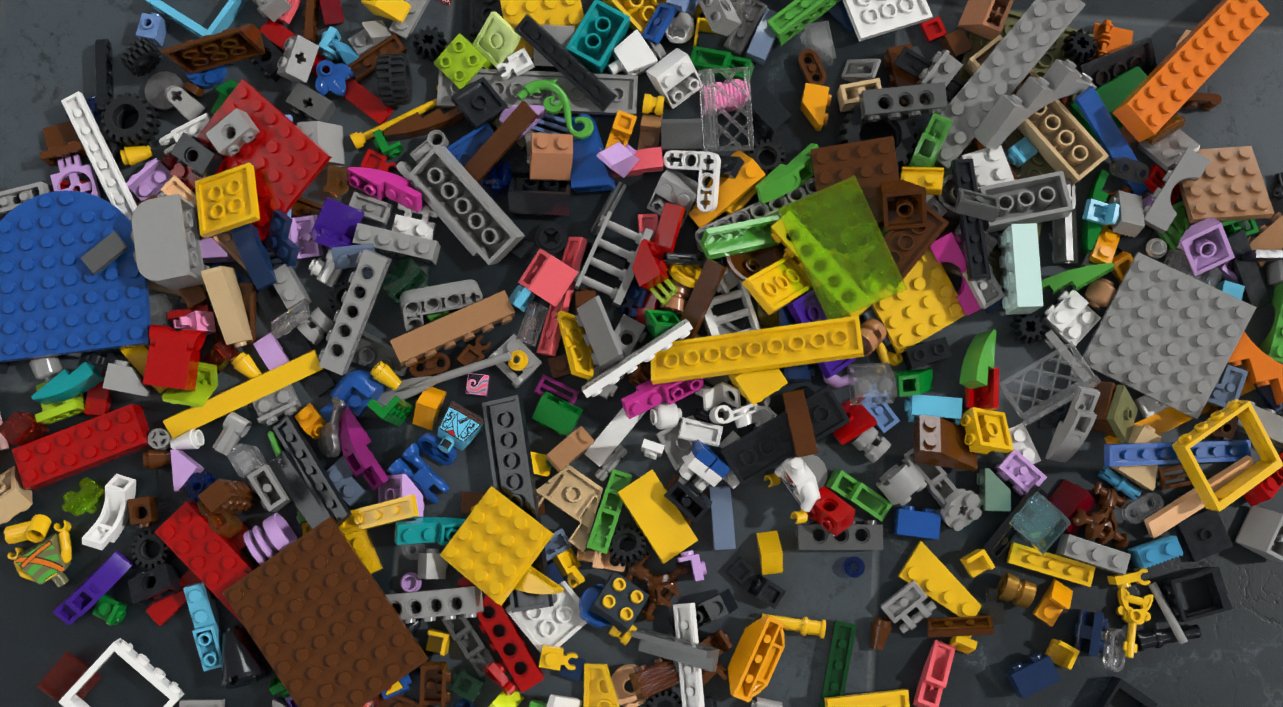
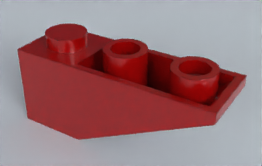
M1281 451L1278 455L1283 463V451ZM1283 466L1242 495L1251 507L1272 499L1282 487Z

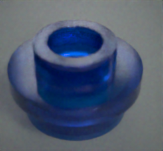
M852 556L845 560L843 568L849 577L857 578L864 573L865 564L859 557ZM853 563H856L858 565V569L856 571H853L851 569V565Z

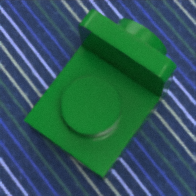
M104 594L99 599L92 614L107 621L106 624L109 626L117 625L126 615L125 609L127 604Z

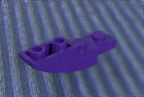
M116 550L77 589L63 600L52 613L69 626L79 616L87 612L133 564Z

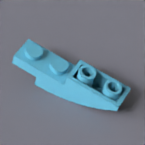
M203 582L187 585L183 590L195 628L192 633L203 671L222 667L223 634L215 598H211L210 591Z

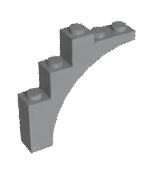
M1056 59L1043 77L1037 79L1029 76L1016 95L1008 96L1002 94L973 133V136L984 147L997 150L1003 141L1022 122L1044 106L1060 98L1082 93L1089 86H1093L1094 89L1097 87L1092 83L1093 79L1085 73L1081 74L1075 69L1077 66L1072 61Z

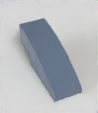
M766 9L745 58L764 66L776 39V34L767 25V21L778 12Z
M730 486L709 487L710 500L712 501L710 510L714 550L736 549Z

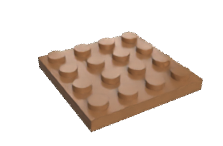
M1252 146L1199 149L1197 153L1211 159L1208 166L1197 181L1178 183L1190 224L1197 223L1210 216L1218 221L1271 218L1275 214Z

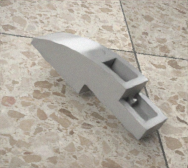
M1077 387L1065 421H1059L1045 457L1047 460L1066 463L1081 447L1097 417L1093 412L1101 393L1097 389Z

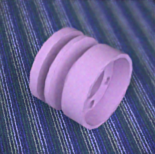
M274 513L263 520L264 529L256 525L253 527V530H248L243 535L250 553L260 565L298 539L287 521L278 513Z

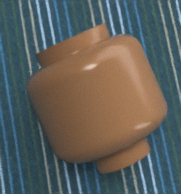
M1098 278V280L1091 282L1084 294L1085 299L1089 302L1088 305L1098 310L1100 307H1108L1116 293V289L1113 287L1114 283L1104 278Z

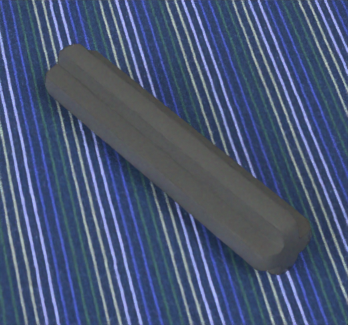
M616 182V190L611 191L591 228L593 235L598 236L601 229L598 224L602 215L606 216L608 211L613 213L626 189L624 183Z

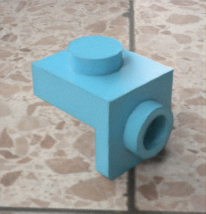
M331 26L322 34L321 42L318 46L322 51V56L330 61L334 59L340 62L341 57L334 50L335 47L331 42L333 39L340 41L342 37L338 30Z
M1087 199L1082 219L1103 226L1115 224L1119 217L1120 204H1108L1094 199Z

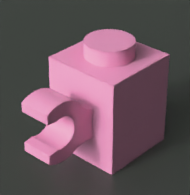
M193 311L184 317H179L180 320H173L174 329L203 330L206 332V336L216 332L213 312Z

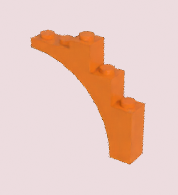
M1244 331L1227 365L1234 367L1242 365L1244 370L1249 371L1246 377L1249 386L1257 384V387L1270 385L1276 405L1283 404V364L1276 362L1263 353Z

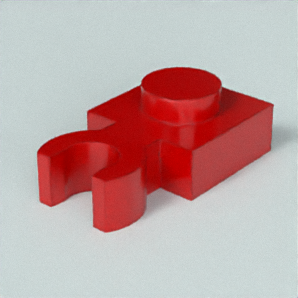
M369 148L360 167L389 172L391 168L398 170L396 163H386L388 159L386 156Z
M489 662L482 668L494 683L501 687L506 695H512L517 690L507 679L508 677L504 674L506 671L499 663Z

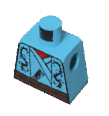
M452 400L438 428L437 436L442 439L438 448L444 453H449L453 446L459 450H464L483 431L485 426L484 418Z

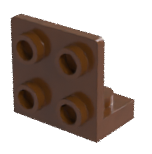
M71 121L43 128L47 150L40 152L42 161L54 167L58 165L57 161L63 159L66 163L65 158L71 157L74 161V155H79L81 159L88 157Z

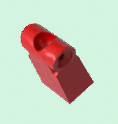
M151 324L149 328L151 345L148 350L143 384L195 391L200 360L199 351L204 345L206 332L195 329L175 331L170 326Z

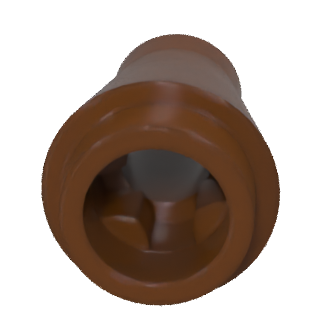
M149 449L147 452H143L144 467L153 470L171 464V451Z
M875 617L874 621L871 622V648L883 650L892 629L891 620Z

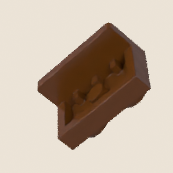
M424 662L421 664L419 705H441V707H445V703H450V690H446V683H451V670H447V662Z

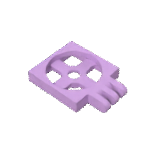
M79 155L73 156L74 163L71 157L65 158L67 166L63 159L57 161L60 173L50 175L54 191H73L74 187L79 186L80 192L86 193L92 190V195L101 198L95 171L91 164L83 166ZM78 174H86L91 181L83 184L80 183ZM69 177L71 185L69 188L61 190V181Z

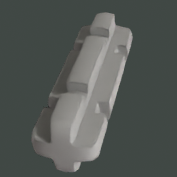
M622 445L616 447L614 454L611 453L602 464V468H599L595 473V476L603 482L608 477L607 474L611 473L612 469L621 461L620 458L627 454V449Z

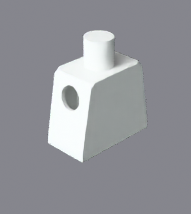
M635 30L614 48L613 57L616 61L607 65L610 73L614 75L623 71L625 75L638 76L645 73L658 60L639 31Z

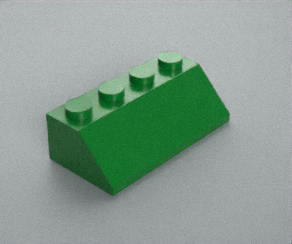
M1139 66L1130 69L1095 89L1119 129L1124 125L1112 112L1147 77ZM1075 101L1069 104L1071 112L1077 121L1096 142L1099 141Z

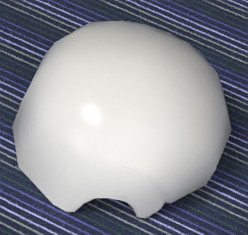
M680 12L677 17L673 18L665 32L668 40L678 44L689 41L694 35L693 18L685 12Z

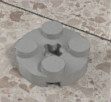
M958 489L945 499L944 502L947 504L944 509L941 507L940 511L941 519L949 527L960 531L974 520L980 518L982 514L980 509L981 501L979 496L972 490Z

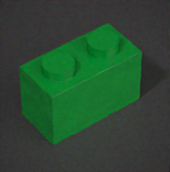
M546 391L541 397L532 419L536 420L541 426H548L554 429L561 436H569L574 431L583 409Z

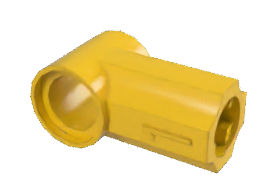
M38 514L33 516L31 521L7 526L4 530L5 540L8 544H16L28 540L40 543L45 539L52 521L49 517Z

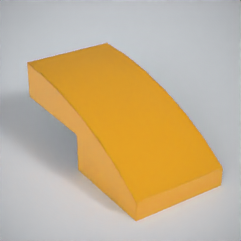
M620 110L617 111L605 149L618 142L624 146L628 144L637 116Z

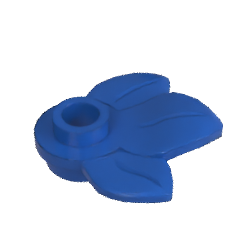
M322 60L316 67L318 77L315 86L322 96L326 95L329 90L336 95L345 96V80L353 78L354 73L345 64H334L329 60ZM324 67H329L330 72L324 73L322 69Z

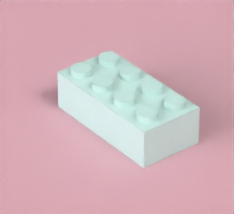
M1037 223L1011 224L998 236V247L1001 248L999 266L1003 270L1001 286L1004 289L1005 296L1002 298V306L1006 310V315L1031 314L1043 307Z

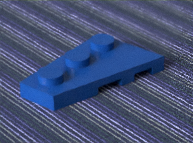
M489 123L451 144L447 149L464 167L493 135L494 131Z

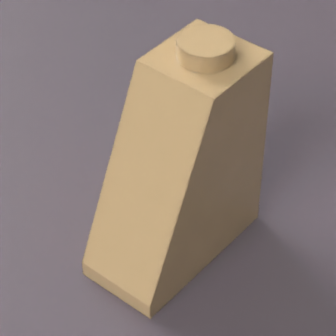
M1134 425L1128 443L1161 442V436L1154 433L1156 430L1149 425ZM1158 465L1109 467L1143 489L1153 491L1155 488Z

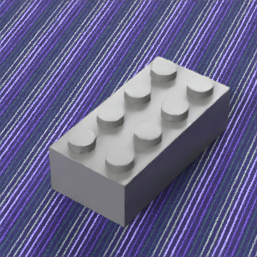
M1063 171L979 188L980 193L998 197L1000 202V213L994 222L982 220L984 230L987 233L1005 230L1011 224L1040 223L1066 218L1073 210Z

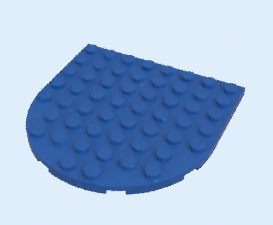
M69 190L54 191L35 196L21 203L0 221V363L151 344L149 339L151 319L148 279L139 272L133 257L135 246L131 239V231H133L132 222L120 209L108 201L89 193ZM114 231L121 237L129 249L95 275L81 260V257Z

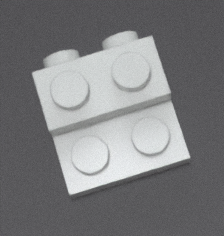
M1072 289L1069 292L1065 290L1057 298L1059 302L1055 306L1052 304L1044 312L1046 316L1041 321L1046 322L1045 325L1052 329L1067 345L1074 348L1101 317L1087 306L1088 301Z

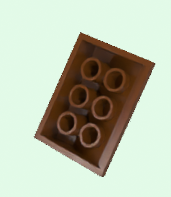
M244 24L235 29H226L221 33L205 35L200 39L188 40L182 44L161 49L163 55L189 75L266 54L261 31L254 24Z

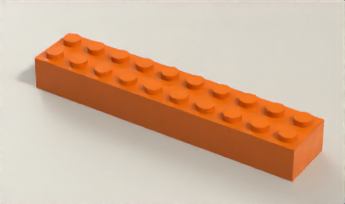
M1221 0L1112 113L1139 143L1155 135L1260 25L1269 13L1258 0Z

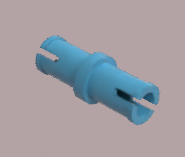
M1104 466L1103 470H1100L1098 477L1111 484L1114 490L1121 491L1133 501L1137 499L1135 495L1139 497L1142 492L1141 489L1128 482L1125 476L1118 475L1109 469L1108 466Z

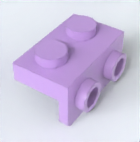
M317 215L291 218L292 224L288 238L300 247L297 259L323 256L322 245L314 242L310 234Z
M693 550L681 552V557H676L677 562L690 560L694 580H704L703 575L707 574L705 562L700 561L699 554H694Z

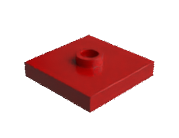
M853 397L841 404L850 422L831 434L841 445H844L875 426L877 421Z

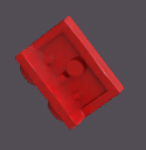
M994 367V369L988 370L987 386L974 389L965 387V408L999 409V368Z

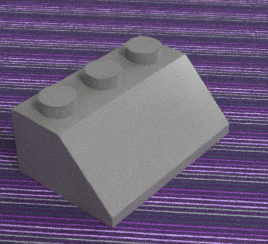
M598 295L578 307V315H575L579 327L583 326L586 334H583L586 345H591L594 353L590 354L594 365L599 364L600 369L620 362L624 357Z

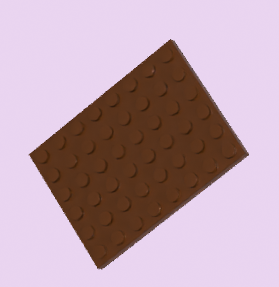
M329 517L222 592L298 707H362L428 660V657L333 517Z

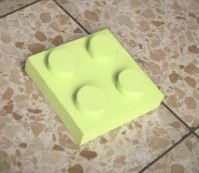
M491 12L473 45L496 67L500 63L508 62L507 57L513 54L522 36L497 12Z

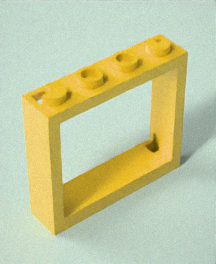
M1238 399L1229 401L1226 407L1212 413L1209 419L1196 424L1192 431L1178 437V441L1172 444L1176 455L1206 509L1222 511L1283 466L1250 401ZM1237 415L1261 460L1214 493L1190 448Z

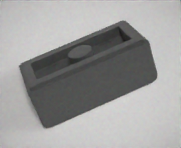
M959 188L955 212L994 222L1000 213L999 198Z

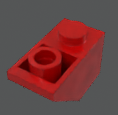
M647 239L641 240L632 270L639 286L649 290L668 279L666 273L668 269L658 255L660 250L656 243H652Z

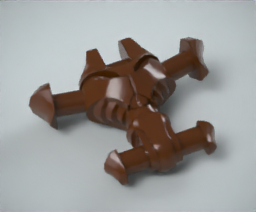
M1097 482L1092 491L1094 494L1100 495L1098 502L1099 510L1086 515L1085 510L1079 509L1072 518V521L1076 526L1086 524L1085 538L1087 540L1093 541L1095 539V543L1104 545L1111 539H1114L1113 544L1115 547L1125 548L1129 544L1127 533L1120 534L1117 531L1118 526L1113 514V509H1115L1116 505L1119 508L1126 505L1125 496H1118L1114 489L1104 488L1101 482Z
M647 552L646 556L643 555L644 559L642 562L638 559L637 565L634 562L631 563L632 567H629L624 578L631 582L636 576L639 582L647 584V592L650 595L647 599L649 603L646 609H642L640 612L644 615L647 622H651L655 619L653 612L656 606L665 605L672 607L673 604L670 602L674 595L678 597L681 595L677 588L676 579L682 574L689 575L690 568L676 561L677 568L673 572L652 575L650 569L643 567L646 561L651 559L650 553Z

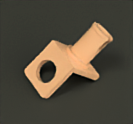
M578 549L577 560L593 563V568L620 572L625 570V566L623 567L620 564L613 566L611 564L609 549L607 554L591 549H586L583 553Z

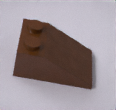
M918 416L913 427L914 463L977 471L978 469L977 453L970 452L969 445H966L964 441L966 435L965 428L941 417Z

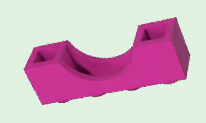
M949 230L940 234L930 246L937 262L953 263L959 267L961 273L967 270L964 252L958 246L962 244L956 233L952 234ZM962 274V284L956 298L965 315L968 316L981 308Z

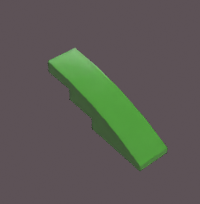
M1105 263L1059 273L1041 281L1042 292L1049 289L1052 295L1070 285L1077 291L1111 272L1115 266L1113 263Z
M612 469L586 548L607 554L623 506V502L617 492L630 484L631 474Z

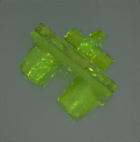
M86 477L79 482L81 490L78 493L70 491L63 496L65 504L61 507L65 512L68 511L75 516H79L80 514L83 515L86 511L91 514L97 511L94 504L105 493V488Z

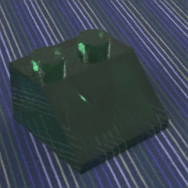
M410 256L407 259L403 258L396 265L397 268L392 272H387L381 285L384 291L398 305L400 304V295L404 291L417 289L429 279Z

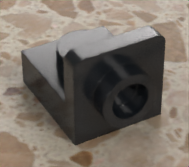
M760 574L752 580L748 589L750 594L773 609H776L786 592Z

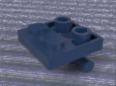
M1079 609L1077 624L1075 623L1073 634L1075 636L1074 648L1078 649L1079 653H1082L1084 638L1090 639L1089 655L1098 657V653H1103L1105 640H1101V632H1106L1108 619L1104 618V613L1095 612L1093 627L1086 626L1088 611Z

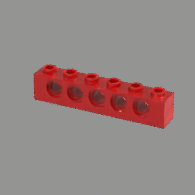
M465 576L457 581L459 584L457 588L476 586ZM484 593L483 610L486 606H491L494 609V615L488 618L484 615V611L476 613L480 620L478 625L483 634L487 633L491 641H489V644L494 653L498 652L501 656V666L505 671L509 670L512 675L511 683L517 690L520 689L521 693L544 680L545 675L512 618L505 610L504 604L502 606L497 604ZM497 624L505 628L503 636L495 634L494 628ZM507 643L515 645V654L510 655L505 651ZM516 663H525L527 666L526 672L519 673L516 670Z

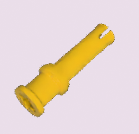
M762 613L761 618L768 615L783 622V630L800 632L802 636L807 634L816 635L824 639L826 630L825 619L817 621L810 620L808 617L796 619Z

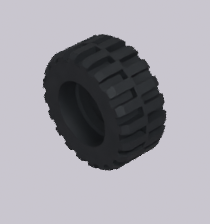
M878 102L880 108L887 109L885 102ZM855 105L850 113L846 115L840 127L837 144L861 141L859 132L862 127L871 124L881 125L893 135L899 172L911 159L918 144V139H916L918 128H914L916 124L914 118H909L908 115H905L896 120H889L888 117L880 118L876 122H868V119L862 120L860 105Z

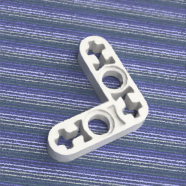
M671 150L666 152L663 162L667 168L699 171L697 207L703 212L714 211L717 208L721 167L719 155L704 151ZM691 155H694L696 158V163L693 166L688 164V158ZM674 157L682 158V162H671L670 160ZM714 159L713 163L707 164V160ZM706 170H712L713 173H706ZM710 176L713 179V184L710 188H707L705 186V179ZM704 191L712 192V194H704ZM708 200L711 203L710 205H704V201Z

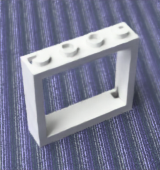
M120 638L108 647L61 698L59 703L63 707H90L76 693L114 652L170 699L163 707H173L183 697L184 693L178 687L179 684L171 682L165 677L164 671L157 667L154 668L145 655L138 654L133 649L131 643L128 644Z

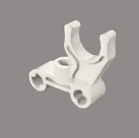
M770 396L759 402L758 405L755 404L754 406L747 399L745 405L732 410L726 405L715 406L710 410L709 418L714 424H725L735 421L737 428L754 423L755 429L777 416V414L768 407L770 403ZM718 411H719V412H722V411H723V413H724V417H723V418H719V417H718Z

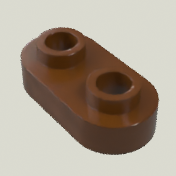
M811 49L803 50L799 54L798 65L806 83L823 86L826 81V72L817 53ZM808 59L811 63L806 64L804 60ZM812 77H817L819 81H814Z
M437 353L431 358L426 359L423 357L418 359V363L410 366L409 370L415 377L434 376L447 372L451 367V360L446 354ZM443 360L444 366L438 367V362ZM419 365H424L423 371L417 370Z

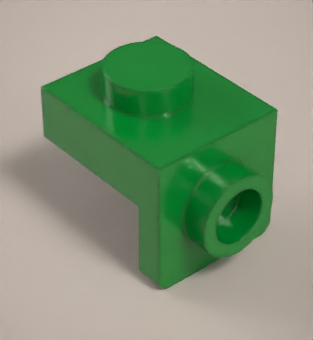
M381 129L373 132L376 138L373 140L377 151L381 150L387 158H396L404 151L400 141L389 146Z

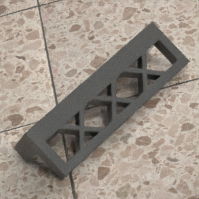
M648 629L634 630L632 632L633 638L640 639L638 651L711 672L716 671L720 649Z

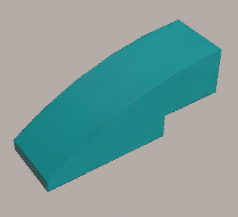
M84 362L72 373L64 369L33 394L31 398L44 405L62 402L83 394L105 378L97 367Z

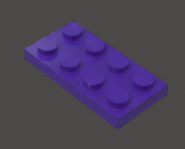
M818 287L787 305L796 324L834 319ZM856 358L821 362L818 365L827 379L854 362Z

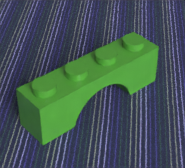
M1283 283L1275 286L1271 305L1275 308L1274 323L1268 336L1261 342L1260 350L1276 362L1283 364Z

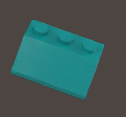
M594 0L566 49L586 68L597 74H603L613 57L614 48L622 42L630 28V16L600 0Z

